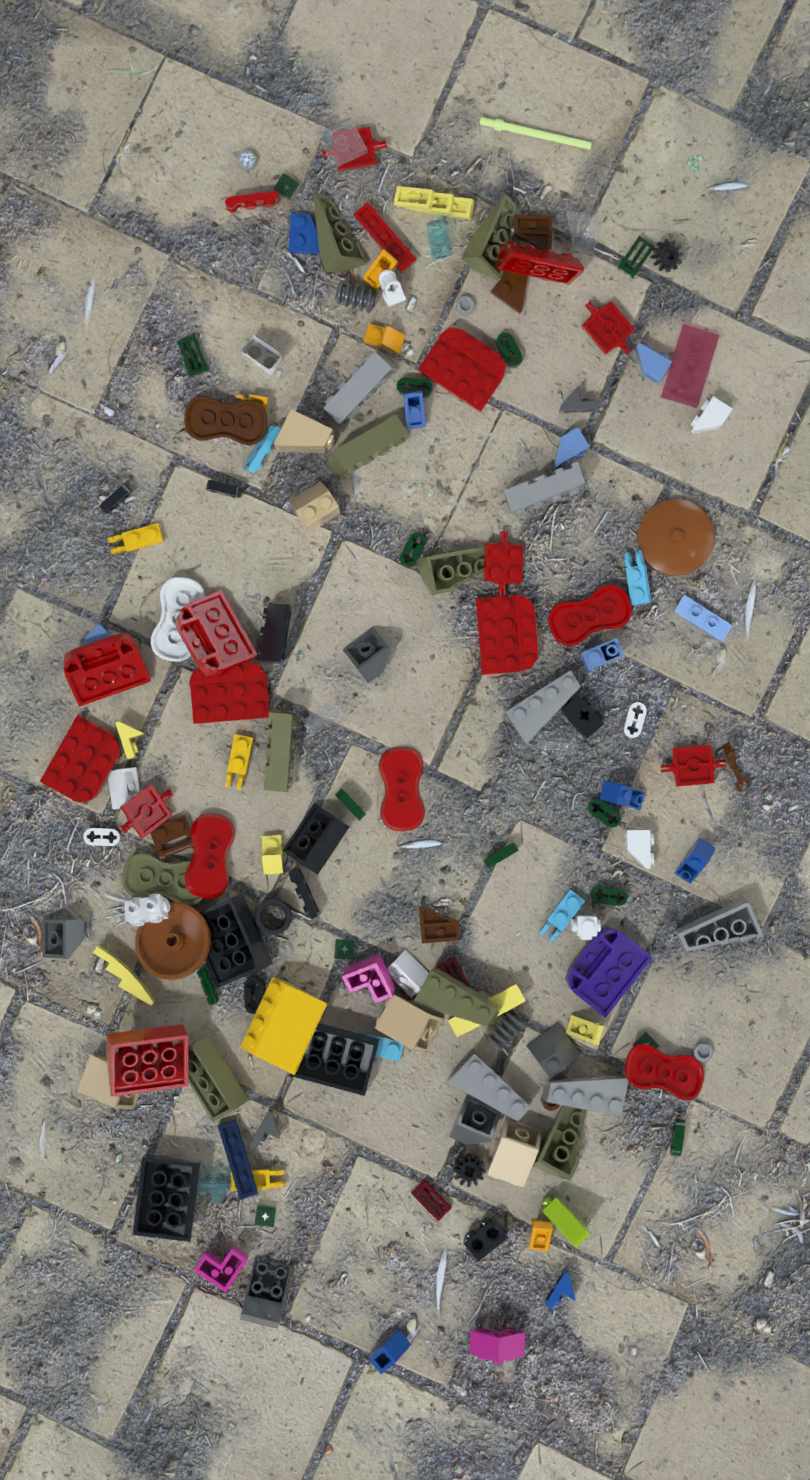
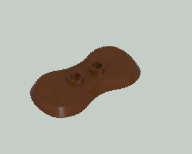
M198 396L189 401L185 410L184 423L187 433L196 440L207 441L224 437L243 445H254L259 443L265 436L267 413L260 403L253 400L228 404L217 401L209 396Z

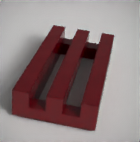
M455 956L438 964L440 970L445 973L446 971L443 966L447 965L452 977L458 980L450 964L454 961L464 984L470 987Z
M425 1179L411 1192L437 1221L452 1208ZM424 1186L446 1207L445 1209L423 1189ZM419 1191L441 1212L439 1215L417 1194Z

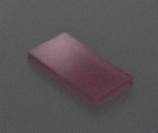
M682 325L660 398L698 408L719 338L718 334Z

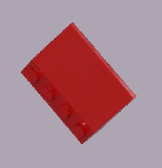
M507 241L500 247L496 270L570 285L584 272L585 267L578 258L572 257L571 254L562 253L560 255L550 249L542 251L537 250L536 247L531 245L523 247L518 246L516 242Z
M183 1024L106 1034V1054L111 1097L188 1087V1033Z

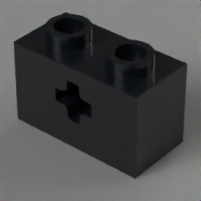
M578 695L561 712L585 739H588L604 724L602 721L604 718L597 710L594 712L589 707L591 703L585 696L580 697ZM580 711L582 713H588V715L586 716L588 719L587 721L585 719L580 720Z

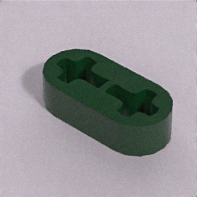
M504 332L498 335L496 345L504 361L511 368L518 367L522 362L523 356L515 340L509 333ZM502 338L510 340L508 341L509 349L506 348L505 344H500ZM509 352H512L514 356L518 355L517 363L509 361L511 358Z
M403 377L397 382V391L400 395L408 392L422 391L421 389H416V387H422L423 384H426L429 390L422 394L423 398H427L432 394L433 388L431 382L425 379ZM404 382H407L408 386H412L414 388H407L406 391H403V388L400 387V385H403Z
M416 532L409 537L400 555V562L404 567H412L416 564L426 543L423 534ZM417 537H420V541L422 542V544H418L416 548L413 549L412 547L414 545V541H412V539H417ZM410 551H413V562L409 561L408 563H405V558L403 556H408Z
M342 788L335 794L359 821L367 815Z
M593 799L589 802V813L606 826L616 827L620 824V814L604 801ZM599 802L601 804L600 808L604 810V812H593L592 804H597ZM605 814H615L617 822L609 824V818Z
M515 842L487 857L483 862L487 868H490L516 853L519 849Z
M596 886L590 893L592 900L599 904L622 906L628 899L627 893L619 888ZM602 889V893L608 894V896L597 900L598 898L594 896V893ZM618 892H621L620 894L624 898L617 903V900L610 898V895H617Z
M674 1120L670 1146L671 1156L681 1157L685 1120Z

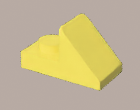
M116 722L127 759L137 758L138 748L136 742H132L131 739L145 735V733L122 722Z
M262 836L264 874L283 873L282 836Z
M571 1015L566 1034L599 1045L604 1026Z

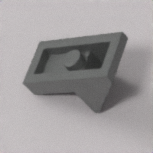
M577 387L560 406L559 413L598 412L599 401H594L593 398H585L580 401L579 387Z
M271 1109L268 1110L250 1143V1146L257 1149L258 1145L263 1146L267 1138L265 1132L280 1139L279 1129Z

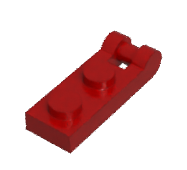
M278 191L231 196L226 198L225 204L227 211L230 213H235L241 208L246 210L256 209L257 206L270 208L279 204Z

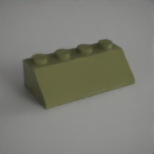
M208 1034L188 1046V1083L213 1122L233 1112L249 1100Z

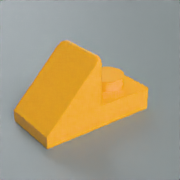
M383 249L363 276V279L376 291L381 288L379 275L384 270L395 272L398 261Z
M369 323L363 343L400 354L405 335L389 326L383 328Z
M531 1220L530 1250H549L553 1223L549 1220Z

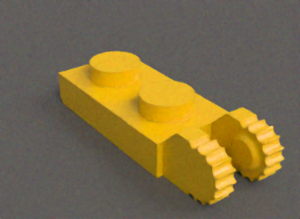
M159 523L107 538L108 543L124 541L125 546L115 547L110 550L112 555L125 551L131 552L164 542Z
M234 734L225 787H230L232 775L236 773L240 774L236 785L237 789H242L254 738Z
M285 1169L252 1170L257 1190L286 1186V1182L282 1180L270 1182L271 1175L285 1174ZM230 1172L231 1191H237L232 1172Z

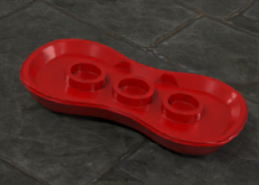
M605 585L584 600L562 602L556 605L548 616L549 627L558 643L564 646H574L584 641L593 632L602 629H617L624 626L632 616V606L626 592L621 587Z
M390 748L382 754L379 760V772L385 786L380 816L384 825L391 830H414L422 824L425 816L424 804L419 794V781L423 772V760L419 752L413 748Z
M210 813L203 814L197 817L192 824L193 857L185 873V885L188 891L197 897L217 898L224 894L228 887L229 874L226 859L235 838V829L230 819L225 816Z
M638 1044L630 1049L626 1058V1078L632 1086L638 1089H664L681 1100L696 1098L702 1089L704 1081L703 1066L691 1055L669 1056L661 1053L651 1045Z

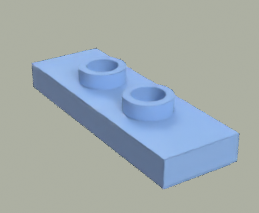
M683 595L673 611L720 642H723L732 628L731 624L686 595Z

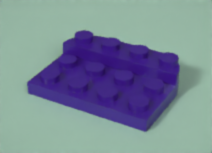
M604 927L600 932H597V936L592 937V940L588 942L569 966L565 980L573 993L606 1018L653 957L619 930Z

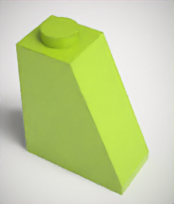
M555 1194L552 1197L548 1196L541 1203L543 1205L541 1207L542 1212L575 1248L590 1235L588 1228Z

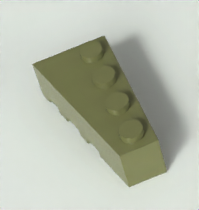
M394 415L333 450L327 460V464L339 481L347 475L354 473L363 465H368L379 455L380 457L385 455L393 446L399 447L405 443L408 432L398 416Z
M269 712L271 723L267 735L269 744H267L266 750L267 763L265 765L264 790L288 792V788L292 789L293 777H289L290 769L294 767V758H291V750H295L296 739H292L293 731H297V720H294L293 714Z
M438 968L430 970L413 1004L486 1027L494 1024L502 1009L498 1004Z

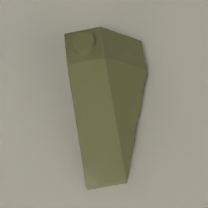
M315 194L313 199L319 252L325 271L342 273L365 265L367 260L362 246L358 241L355 242L350 235L352 232L350 227H346L341 221L342 215L330 196Z
M503 194L469 241L462 256L463 261L472 270L500 280L504 271L496 270L499 250L503 243L511 241L509 234L510 229L514 226V215L517 207L507 194Z
M484 546L418 559L421 578L430 593L436 595L451 592L477 575L484 572Z
M564 1105L560 1107L539 1147V1152L533 1164L534 1167L549 1175L569 1181L572 1180L580 1159L579 1150L582 1141L581 1131L584 1123L585 1109Z

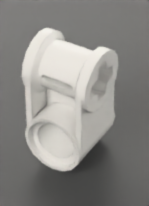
M392 270L381 272L378 278L382 288V295L388 308L405 301V294L401 284L396 279L395 273Z

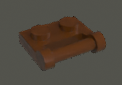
M185 815L161 824L150 833L161 861L190 847L193 849L191 829ZM185 835L187 836L188 840L165 850L162 847L167 842Z

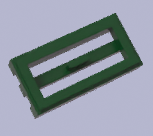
M639 236L618 266V269L634 278L655 246ZM640 242L643 243L628 267H625V263ZM645 247H649V249L647 250L641 261L638 263L634 271H631L630 269L632 268L636 260L639 258Z
M195 335L177 341L190 378L203 372H208ZM193 340L203 367L199 369L189 341ZM184 343L187 345L196 369L195 371H192L182 345Z

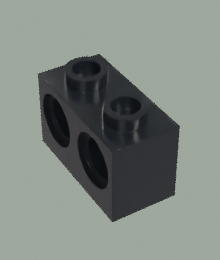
M494 1216L490 1219L486 1217L479 1223V1228L475 1231L471 1229L464 1235V1245L478 1262L509 1238ZM490 1227H495L498 1230L493 1236L487 1234V1230ZM475 1239L482 1241V1245L479 1248L472 1246V1242Z

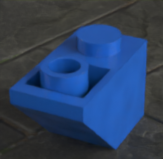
M604 781L600 800L641 810L645 792L622 784Z
M699 838L690 848L674 874L691 884L709 863L716 848Z
M398 1329L369 1353V1360L379 1373L382 1374L398 1361L411 1346V1343L401 1330Z

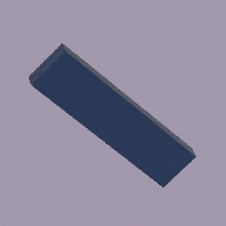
M234 1119L219 1124L218 1129L239 1199L243 1200L258 1195L259 1193L237 1120Z

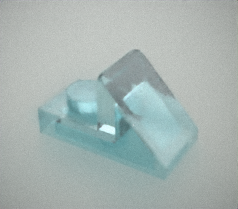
M445 219L426 222L427 238L432 260L451 256Z
M231 1180L198 1181L197 1195H208V1192H211V1207H213L231 1187Z

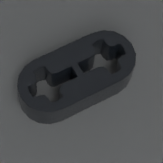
M213 480L207 481L205 489L213 493L238 499L241 498L243 491L240 487Z
M127 484L122 485L104 500L99 508L105 514L110 513L126 500L133 490Z
M249 977L244 983V1006L250 1014H255L259 1007L257 1006L255 1010H252V1007H248L252 997H255V1003H259V1005L262 1000V983L257 977ZM251 980L258 984V987L255 988V994H252L251 988L247 986L251 983Z

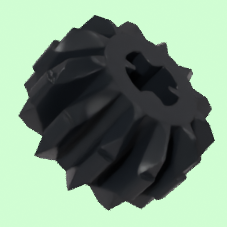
M665 239L663 243L659 241L657 242V247L652 248L656 255H651L650 258H656L653 266L659 265V271H663L665 268L666 272H670L671 268L676 270L677 264H682V260L679 257L684 254L678 252L681 246L675 247V240L670 243L668 239ZM669 252L670 256L668 258L670 259H665V253Z
M468 1153V1159L466 1160L461 1155L460 1159L462 1162L456 1160L455 1165L458 1167L453 1168V1172L458 1173L454 1176L455 1180L461 1178L460 1185L467 1181V1187H471V1181H473L474 1185L477 1186L478 1181L476 1179H484L479 1174L486 1172L484 1168H480L484 1165V1162L480 1161L477 1163L479 1159L477 1155L473 1160L470 1153ZM467 1166H470V1169L473 1167V1173L470 1175L468 1172L467 1174L465 1173Z

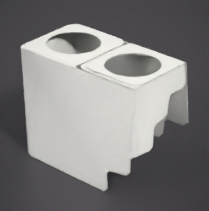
M254 335L251 342L241 349L242 356L270 376L273 375L283 361L278 351ZM258 346L261 349L262 353L258 359H253L248 355L250 347ZM267 357H273L277 361L270 369L263 365Z

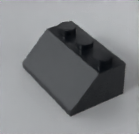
M268 603V608L264 607L263 619H266L265 626H261L259 636L263 638L262 645H258L257 657H259L260 662L283 665L292 612L290 605Z
M314 803L282 851L318 875L349 829V826Z

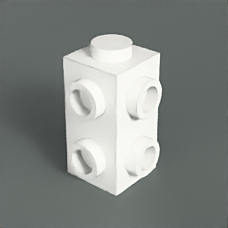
M150 894L146 898L134 897L130 901L124 902L125 920L133 926H143L146 922L159 923L162 922V919L169 918V901L160 894Z
M575 915V919H571V931L579 936L581 940H592V936H597V932L601 930V922L597 919V916Z

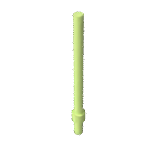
M481 117L480 125L493 127L497 131L506 130L579 148L591 149L592 142L506 123L498 118L493 120Z

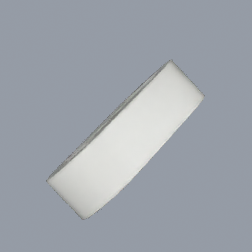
M636 702L628 709L623 731L629 738H635L641 733L646 716L644 704ZM640 706L642 714H638L637 719H634L635 712L632 709ZM633 721H635L637 732H633L631 735L627 727L632 726Z
M90 828L85 831L83 836L84 841L88 845L115 846L121 840V834L118 830L107 828ZM94 831L95 835H101V839H94V842H91L88 835ZM113 832L117 839L110 843V839H104V835H110Z

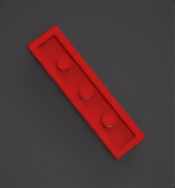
M368 202L353 214L354 218L382 250L385 249L398 261L397 268L401 273L417 262V259Z

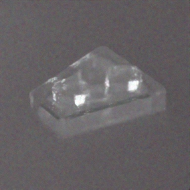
M566 210L565 218L567 219L574 253L593 257L602 218Z

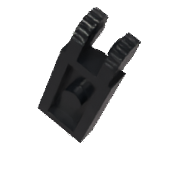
M293 868L289 872L290 881L297 885L295 890L299 899L302 898L304 901L303 909L307 917L310 916L311 919L320 916L321 913L303 873H301V869Z

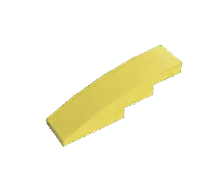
M397 186L394 206L471 220L475 203L473 199L454 197L453 194L436 193L430 189Z
M100 945L95 948L93 953L109 962L105 970L122 979L118 985L120 988L151 1006L155 1003V999L146 986L129 967Z
M517 984L488 998L502 1007L498 1016L526 1001ZM452 1017L448 1020L457 1037L480 1026V1024L458 1017Z

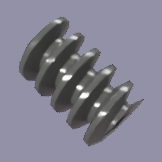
M340 280L335 299L337 298L339 305L343 301L345 307L352 303V309L359 305L360 311H363L366 307V312L370 313L373 309L377 292L375 295H372V289L370 288L365 293L364 286L358 291L357 284L350 288V282L343 286V280Z
M513 1008V1015L508 1012L506 1013L507 1020L502 1017L500 1018L502 1025L495 1023L496 1030L489 1028L491 1035L483 1033L500 1050L503 1049L502 1042L507 1045L509 1044L507 1037L515 1039L513 1032L521 1033L519 1027L526 1029L524 1020Z

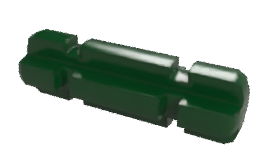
M207 968L197 970L205 996L207 995L208 997L206 998L208 1004L218 1003L219 1000L217 994L215 995L214 993L215 989L211 978L208 977Z

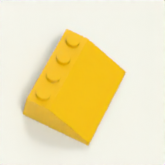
M272 977L240 1048L295 1075L327 1003L284 980Z

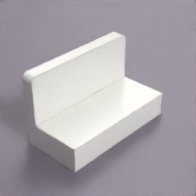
M137 768L118 769L110 772L108 781L112 808L120 809L122 804L140 791Z
M406 950L387 967L391 978L411 998L420 991L429 974Z

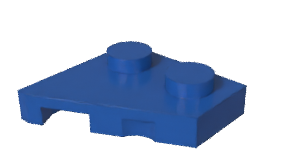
M291 213L289 253L320 254L318 234L310 214Z

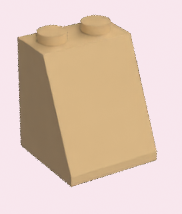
M291 409L274 445L278 452L326 453L327 449L331 450L333 447L335 436L333 429Z
M321 481L288 501L307 533L312 532L340 514L338 504Z
M394 994L386 1000L385 1009L377 1018L375 1029L412 1050L427 1053L443 1018Z
M90 1055L86 1061V1068L79 1081L77 1092L112 1108L134 1109L140 1093L111 1097L107 1058Z
M506 1117L489 1163L487 1175L524 1188L539 1152L542 1130Z

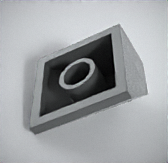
M372 627L344 648L343 652L367 683H370L384 672L390 647Z
M43 919V957L69 959L84 939V919Z
M558 1023L527 1045L550 1079L566 1069L580 1055Z
M466 1095L454 1122L450 1137L467 1145L491 1142L501 1112L486 1103Z

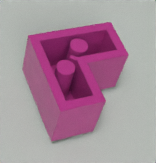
M380 954L345 967L342 975L350 993L368 987L375 1003L392 997L396 989Z
M233 1245L222 1261L206 1250L193 1271L226 1293L247 1262L249 1255Z
M487 1328L470 1330V1354L478 1356L480 1360L490 1359L495 1364H502L505 1360L515 1361L518 1357L525 1356V1332L514 1329L494 1331Z

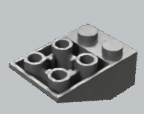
M254 1258L240 1320L278 1329L292 1266Z

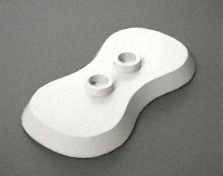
M173 577L167 580L161 588L162 614L158 625L152 633L151 647L153 652L162 659L178 662L184 661L191 656L177 631L175 619L184 605L205 597L202 586L192 579Z

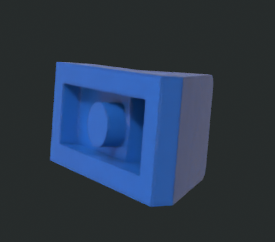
M422 391L403 393L407 429L426 427Z
M565 1268L544 1300L545 1306L553 1309L554 1305H559L563 1297L562 1293L575 1301L570 1276Z

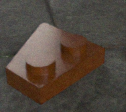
M515 214L514 236L542 251L544 249L552 250L553 216Z
M505 271L492 289L491 294L521 314L528 276Z
M419 906L422 944L460 940L458 920Z

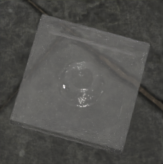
M351 117L317 133V137L333 169L368 153Z

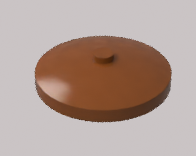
M680 499L666 500L652 507L641 520L637 533V544L639 550H642L645 562L652 569L669 576H682L697 570L708 559L714 544V530L707 514L697 505Z
M173 902L169 903L168 919H162V922L159 923L146 922L143 926H139L135 939L136 954L142 966L152 975L165 980L182 979L197 971L207 958L211 944L209 926L200 912L189 905Z

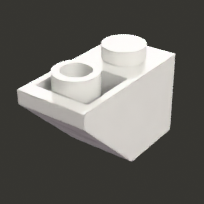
M714 396L710 401L706 399L701 407L703 413L700 417L696 415L691 423L693 428L690 432L695 434L720 428L733 408Z
M625 830V849L644 868L651 869V865H654V853H651V845H654V835L650 834V830Z

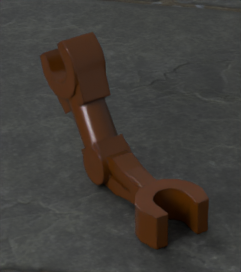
M730 743L722 745V749L727 757V764L737 779L735 783L736 790L738 792L742 791L740 788L741 782H744L747 788L751 787L750 781L742 778L737 768L736 754L734 749H731Z

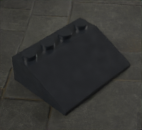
M243 893L200 912L210 929L211 944L205 962L217 988L273 964Z
M318 1023L295 1075L290 1073V1076L365 1096L380 1039Z
M144 1154L142 1156L132 1235L191 1242L200 1163L162 1155Z

